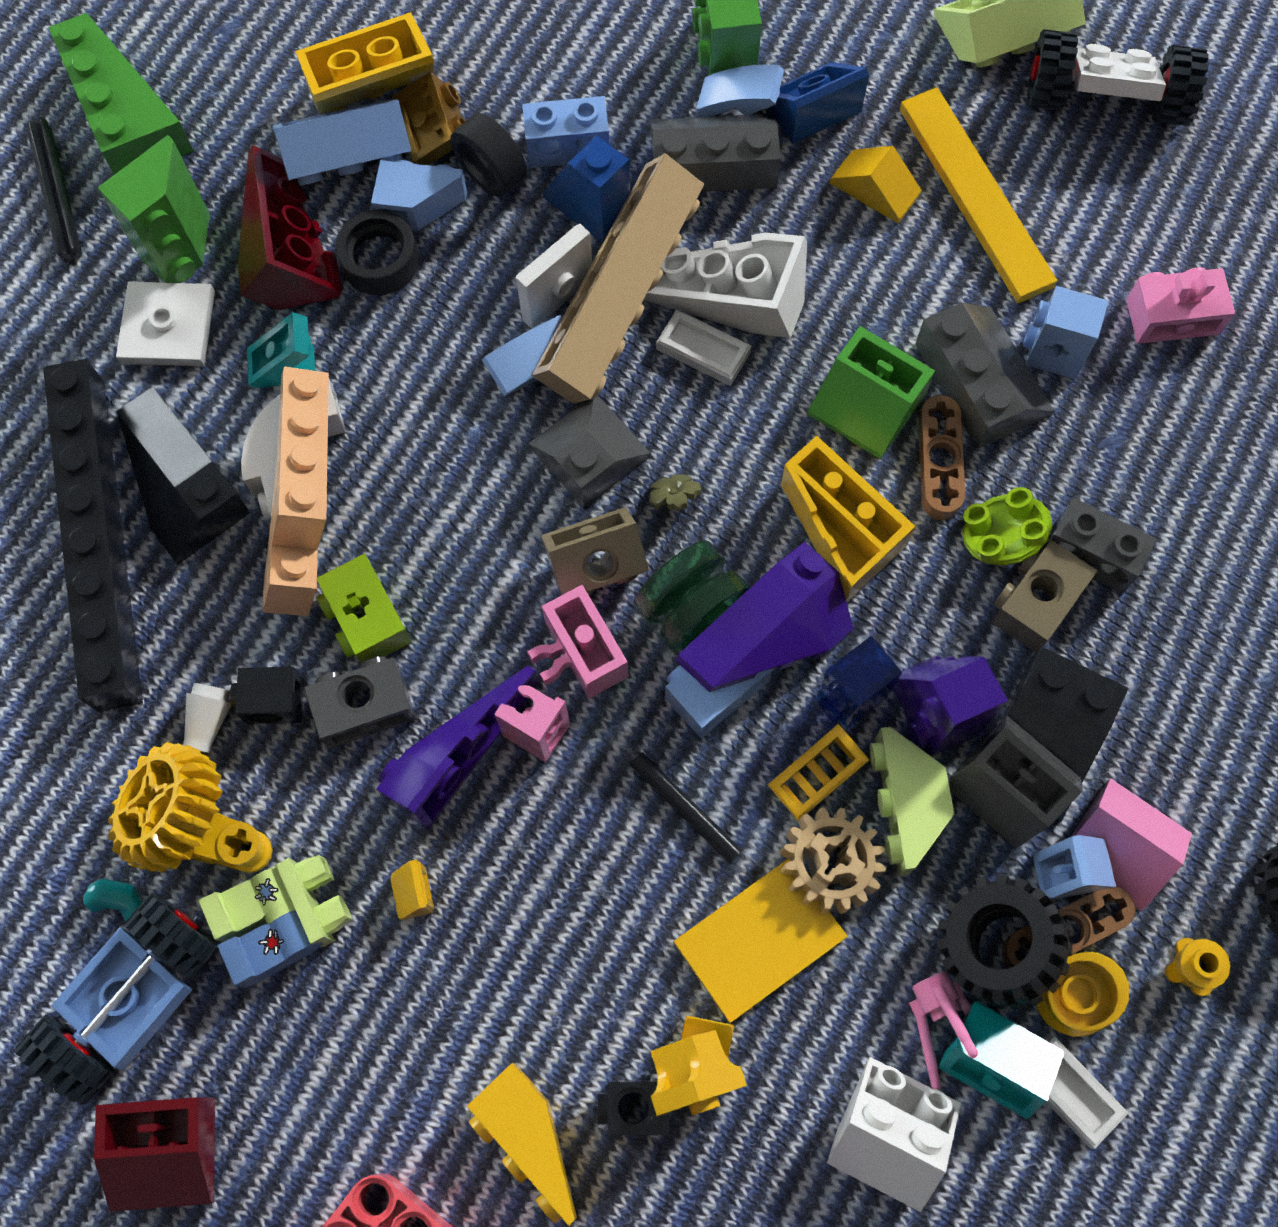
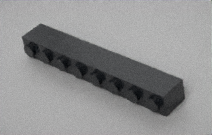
M87 359L43 367L78 699L97 712L143 703L105 382Z

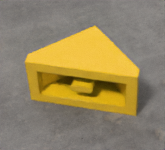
M893 145L852 150L830 178V184L898 224L922 191Z

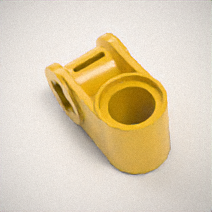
M216 813L213 815L210 823L213 829H207L203 836V846H195L191 859L204 863H216L242 872L254 873L267 866L272 858L273 848L269 838L257 831L253 826ZM252 843L249 852H238L241 844L249 845Z

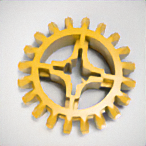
M166 742L161 747L153 746L148 756H140L138 758L137 767L134 770L129 769L127 771L128 778L123 785L118 786L120 789L118 798L111 803L115 807L114 813L108 818V823L113 826L108 835V839L113 842L112 851L119 854L121 860L128 862L130 866L164 873L168 868L177 869L182 859H191L195 846H203L205 832L207 829H213L210 824L212 817L220 811L216 806V801L223 793L217 787L222 775L216 772L215 762L211 761L208 756L201 754V751L194 747Z

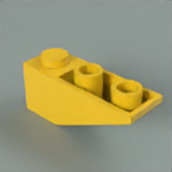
M511 1063L467 1105L474 1114L468 1122L484 1142L489 1144L495 1139L507 1155L501 1161L517 1181L522 1184L528 1178L541 1194L535 1201L549 1219L556 1224L562 1218L569 1226L577 1218L550 1103L518 1065Z

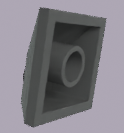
M598 395L581 403L529 443V448L583 508L651 457V453Z

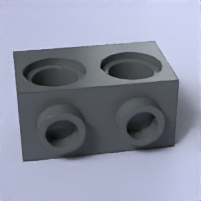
M1073 497L1057 521L1043 550L1050 540H1053L1098 570L1092 578L1093 580L1123 594L1139 577L1157 538Z

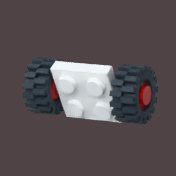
M1046 29L1041 31L1034 51V60L1031 64V75L1028 81L1027 104L1029 107L1062 110L1070 92L1069 87L1072 85V81H1075L1077 91L1153 100L1152 119L1154 122L1190 126V123L1194 121L1195 114L1199 110V101H1202L1204 95L1202 92L1203 86L1206 85L1207 78H1205L1209 64H1207L1209 59L1207 49L1171 45L1163 56V65H1160L1159 68L1156 58L1144 50L1129 49L1126 54L1110 52V48L1099 44H1088L1085 49L1077 48V33Z

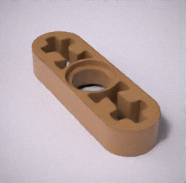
M936 395L926 400L918 418L921 498L923 509L930 517L937 520H948L958 514L965 500L961 410L958 403L951 397ZM936 410L941 411L942 417L947 418L942 429L943 435L937 436V418L932 417ZM936 448L946 449L952 454L953 463L946 467L937 466L931 461L929 453ZM947 479L945 483L946 497L952 498L948 506L941 505V500L934 498L939 491L940 480Z
M1116 886L1115 888L1095 891L1059 909L1062 917H1070L1080 926L1081 935L1079 940L1072 944V954L1125 928L1131 923L1135 915V905L1131 896L1124 889ZM1103 896L1108 903L1116 901L1120 907V910L1115 913L1117 922L1112 916H1107L1092 923L1087 915L1105 905ZM1080 906H1084L1085 913L1080 909ZM1029 925L1010 934L1002 945V957L1008 968L1014 967L1023 961V959L1019 961L1015 955V952L1021 948L1018 940L1021 938L1025 945L1032 943V930ZM1093 927L1098 930L1097 934H1094Z

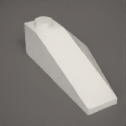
M760 233L751 235V241L729 245L727 240L713 242V248L690 252L686 247L675 249L672 254L666 256L660 267L663 270V275L658 284L651 291L647 292L644 300L746 332L791 338L804 305L807 258L806 237Z

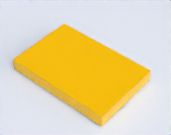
M789 858L673 941L729 1023H732L848 937L830 911L825 914L820 913V901L814 899L810 904L804 906L802 900L805 892L802 889L790 893L788 887L795 879L793 875H783L780 871L784 864L790 862Z

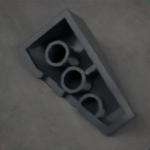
M153 387L116 411L151 531L177 565L250 514V511L234 488Z

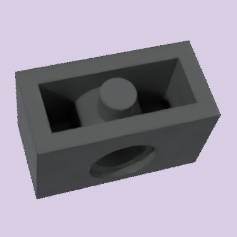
M386 657L371 658L361 663L360 669L342 674V672H330L318 677L315 684L304 687L319 739L328 749L417 720L402 671L394 657L386 659ZM359 691L371 692L370 699L364 706L360 708L350 707V700L354 694Z

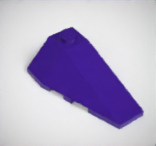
M526 666L410 747L399 760L396 758L392 759L380 773L378 778L380 785L376 790L385 800L429 830L502 733L494 715L501 703L514 707L518 711L527 699V697H523L518 692V687L526 685L535 688L539 683L536 671L530 666Z

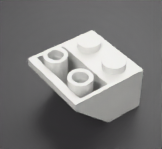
M870 1057L839 1124L827 1164L921 1212L946 1173L961 1103L948 1097L943 1092L932 1089L901 1073L896 1068L887 1066Z

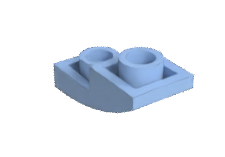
M750 65L727 69L709 75L704 79L696 111L703 117H713L727 112L734 107L745 116L762 109H767L776 104V100L779 97L784 69L780 65Z
M561 315L521 334L482 359L504 397L537 381L532 374L562 320Z

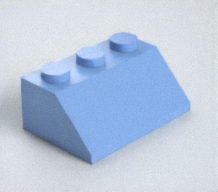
M392 98L273 125L287 177L289 180L297 178L299 185L323 180L321 172L338 169L339 176L362 171L363 162L378 159L380 164V160L393 162L403 160L402 153L411 151L399 101Z

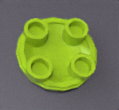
M1017 487L1005 495L992 497L982 504L976 503L967 507L963 514L965 524L962 534L964 546L974 558L986 564L1005 566L1022 562L1037 554L1048 542L1053 525L1050 511L1044 504L1033 498L1032 492L1029 489Z

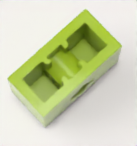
M365 553L317 577V582L323 593L315 597L328 620L334 617L337 618L342 631L336 633L335 636L347 658L356 655L360 663H363L371 658L385 657L412 643ZM363 607L366 615L358 619L355 610Z

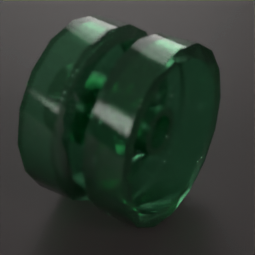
M707 540L692 544L666 562L648 579L633 601L635 610L647 624H663L660 630V639L677 656L751 588L738 572L733 570L722 572L725 558Z

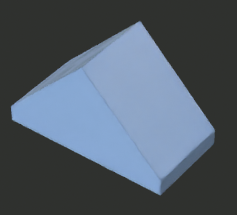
M1083 835L1071 836L1032 854L1040 890L1050 900L1116 887L1105 839Z

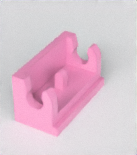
M522 685L518 687V692L523 697L531 699L533 707H528L523 713H519L514 707L501 703L494 715L504 738L546 763L570 726L566 702L559 697L553 700L531 686Z

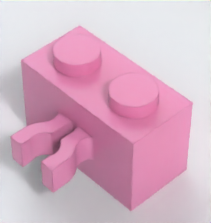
M1196 267L1183 273L1165 275L1162 272L1149 273L1137 279L1126 298L1137 344L1220 335L1235 315L1223 268L1206 270L1202 267Z
M583 585L542 606L545 623L556 642L551 645L543 644L527 651L528 656L534 664L542 658H550L552 660L563 654V656L554 660L553 666L550 669L540 673L545 686L557 680L564 669L571 667L587 697L590 699L629 677L628 661Z

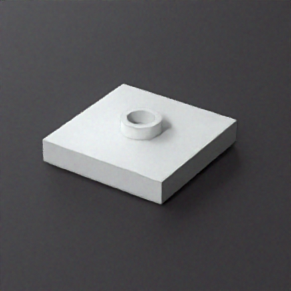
M580 223L516 275L522 319L531 329L541 324L576 294L592 264L590 232Z
M128 282L116 358L120 364L205 366L215 290L212 285Z

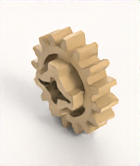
M823 807L815 814V821L806 813L798 821L801 829L792 826L786 834L788 840L793 844H784L780 849V855L790 859V862L784 864L780 871L783 875H793L795 879L788 887L790 893L799 889L805 892L802 900L804 906H807L816 899L820 901V913L825 914L835 903L839 913L844 914L850 909L851 901L857 907H860L868 901L865 892L873 894L881 886L873 877L881 876L886 871V866L875 861L876 858L885 852L884 846H872L870 840L874 838L877 831L874 828L863 832L860 829L863 820L862 816L858 815L851 822L847 821L845 809L839 808L833 818H830L828 811ZM832 831L837 832L838 835L825 837L819 832ZM840 847L835 863L836 867L825 874V870L829 865L827 863L830 858L829 854ZM856 847L860 853L861 860L858 859ZM803 859L808 862L811 877L805 869ZM836 883L841 884L845 888L848 885L851 886V888L845 890L826 889L828 885Z

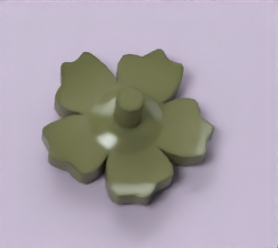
M675 474L670 479L668 477L661 478L649 487L650 507H654L656 510L667 505L668 509L681 511L684 508H688L687 499L692 500L702 494L700 483L692 481V478L685 474Z

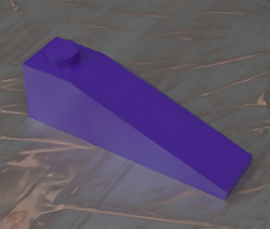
M803 542L774 565L680 652L675 661L707 691L713 692L753 679L757 673L778 667L781 670L791 667L795 661L809 656L812 659L825 656L854 629L839 571L806 542Z

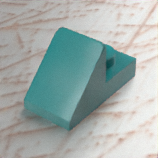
M294 312L290 313L247 348L249 387L281 386L283 367L315 371L314 346L311 344V338L308 335L307 316Z

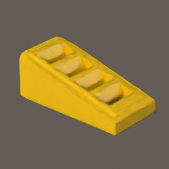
M837 724L772 780L768 786L799 821L803 815L809 813L866 765L870 759L845 730ZM834 742L852 760L847 767L828 748ZM822 754L838 773L832 780L814 760L818 755ZM805 766L823 784V787L818 792L801 774L800 770ZM791 778L795 780L809 797L804 804L785 784Z

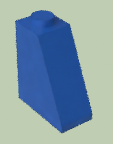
M596 135L555 177L542 193L543 198L575 223H580L593 237L603 243L630 194L629 159Z

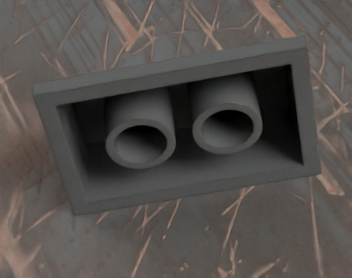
M772 114L650 120L653 160L666 153L704 183L701 192L777 188L781 158L778 125Z
M959 303L923 319L915 345L928 367L935 370L934 377L944 394L958 403L961 410L962 424L977 449L1054 414L1053 407L991 307Z

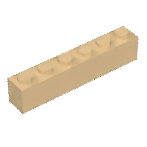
M666 153L645 164L532 374L535 379L572 404L593 399L603 389L606 383V377L603 376L609 364L614 362L622 353L625 347L623 337L628 328L633 326L641 317L644 311V305L641 304L647 292L651 291L660 281L663 275V270L660 267L666 256L672 254L679 245L682 237L679 231L684 222L688 221L699 207L700 201L697 197L704 183Z

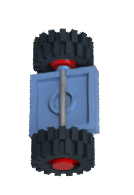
M154 892L144 900L124 923L130 932L120 927L51 1005L75 1030L73 1031L68 1024L63 1021L60 1022L56 1017L44 1015L15 1047V1054L19 1056L18 1059L22 1064L29 1066L28 1070L33 1075H38L42 1083L46 1086H52L57 1094L65 1095L73 1103L77 1102L79 1105H86L113 1074L115 1068L124 1071L192 991L164 962L171 968L174 967L183 976L194 979L218 951L217 942L206 931L201 929L186 914L176 909L170 902L165 901Z

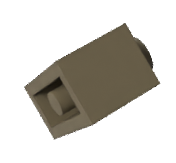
M626 507L541 535L550 567L561 595L580 585H583L588 595H591L597 588L612 583H628L634 580L638 574L649 571L636 522ZM598 551L605 552L599 561L587 562L593 553Z
M1050 540L1042 553L1038 552L1023 562L1018 571L1025 575L1017 587L1009 582L993 604L1000 611L992 623L1035 653L1041 646L1043 647L1098 571L1053 540ZM1031 588L1043 589L1048 594L1050 601H1040L1035 598Z

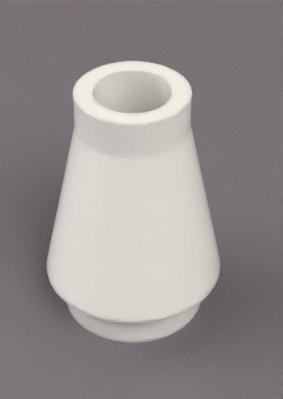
M193 683L191 693H186L183 746L189 745L202 752L210 753L215 737L231 707L230 702H228L229 690Z

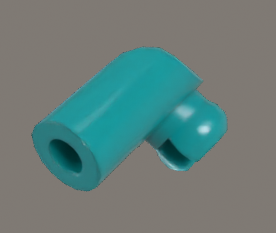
M100 879L91 883L83 895V903L88 910L95 913L105 909L119 910L125 922L143 903L137 889L132 884L109 879Z

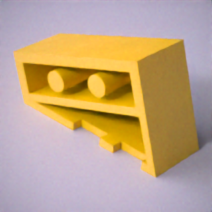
M815 436L784 466L781 487L817 553L839 571L846 602H848L908 545L915 525L818 436Z

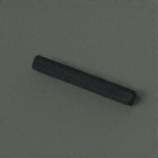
M39 118L37 121H30L27 124V133L56 254L60 256L61 261L69 263L72 260H79L82 250L52 128L45 119Z

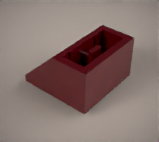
M193 1097L96 1105L94 1162L110 1212L214 1203L215 1098Z

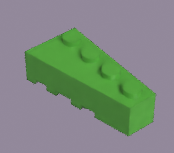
M87 13L48 27L100 151L114 175L167 135L174 141L181 156L194 151L180 121Z

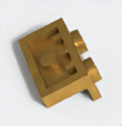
M430 71L392 96V99H397L400 104L411 148L409 152L414 164L430 165L452 151L450 136L466 121L461 116L458 107L461 99L454 86L448 81L444 83Z

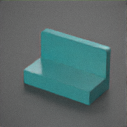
M975 1002L970 1007L963 1024L978 1051V1056L971 1058L957 1037L944 1052L938 1068L1028 1120L1047 1102L1064 1053L1060 1048L979 1002Z

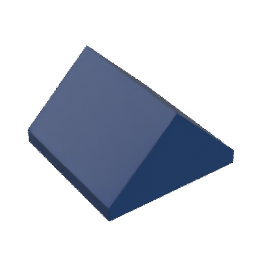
M830 62L780 85V94L776 104L768 109L791 144L862 112L869 79L867 67Z

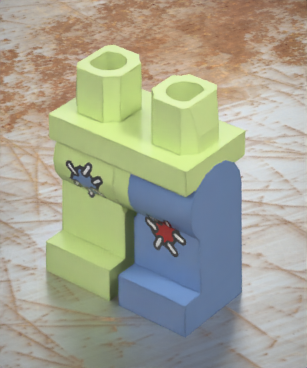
M318 855L298 863L288 858L276 864L275 867L264 870L251 879L222 893L214 892L198 900L214 939L223 942L217 946L234 986L249 989L306 957L318 948L334 942L335 939L332 934L353 920L345 901L339 895L320 905L318 904L313 890L334 880L332 871L324 857Z

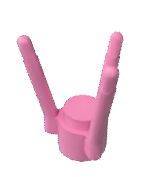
M947 971L933 975L913 985L912 990L917 999L909 1003L917 1021L931 1087L936 1090H940L941 1082L927 1014H930L933 1022L947 1017L968 1055L971 1058L978 1056V1051L957 1013L961 1009L967 1016L972 1005L966 999L960 985L952 982Z

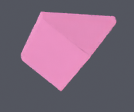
M1110 778L1071 836L1083 835L1105 839L1116 886L1124 889L1131 896L1136 909L1143 911L1184 864L1192 833Z

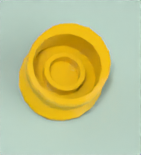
M1096 952L1072 954V956L1067 957V963L1070 966L1067 976L1061 974L1057 980L1060 987L1054 994L1050 990L1042 995L1044 1001L1036 1004L1038 1012L1045 1023L1057 1032L1072 1037L1089 1036L1113 1024L1121 1017L1129 1001V983L1124 970L1113 959Z

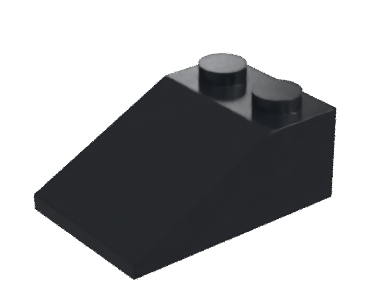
M1041 646L1027 663L1002 720L1006 715L1076 773L1081 778V782H1083L1114 723L1129 688ZM1070 805L1055 820L1056 822H1062Z

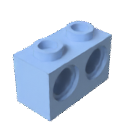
M605 96L522 104L529 168L566 165L596 135L609 144Z

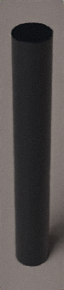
M643 752L631 762L630 766L729 864L743 852Z

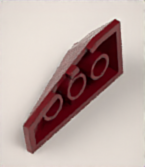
M254 145L248 150L238 255L241 296L277 310L338 298L342 290L337 261L332 251H324L318 238L322 230L318 221L310 220L304 209L303 204L307 198L298 184L297 178L288 179L282 158Z

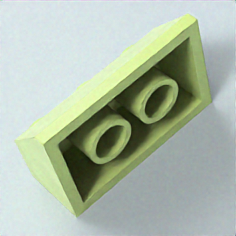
M957 0L933 9L934 16L958 59L975 63L976 67L993 65L1000 61L999 55L1010 51L1011 54H1021L1035 49V42H1037L1043 29L1071 33V29L1086 24L1083 0Z

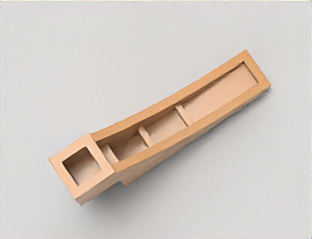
M283 367L274 493L264 572L263 612L309 616L317 590L318 547L327 515L329 373Z

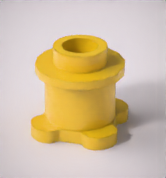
M1183 938L1175 944L1176 955L1173 962L1165 967V976L1170 982H1180L1190 987L1194 995L1206 996L1212 992V989L1226 981L1231 966L1227 953L1216 942L1208 939L1193 940L1191 938ZM1199 958L1205 963V971L1199 965Z

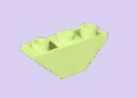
M885 727L881 728L878 732L875 743H870V759L873 770L881 772L883 789H878L877 792L878 806L881 817H888L891 835L885 838L887 858L890 865H897L898 876H906L917 867L954 816V809L946 767L893 728Z

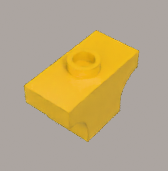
M716 1030L693 1035L651 1051L657 1071V1088L650 1096L657 1116L689 1106L693 1116L721 1106L718 1096L747 1086L741 1066L734 1065L727 1058Z

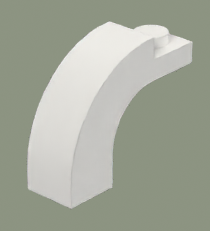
M330 379L328 383V437L346 432L338 398ZM280 395L273 399L253 422L246 436L241 458L243 481L253 497H258L265 519L271 518Z

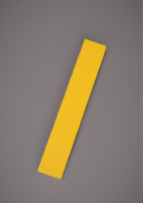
M938 87L902 101L900 106L901 114L1016 303H1021L1053 289L1058 280Z

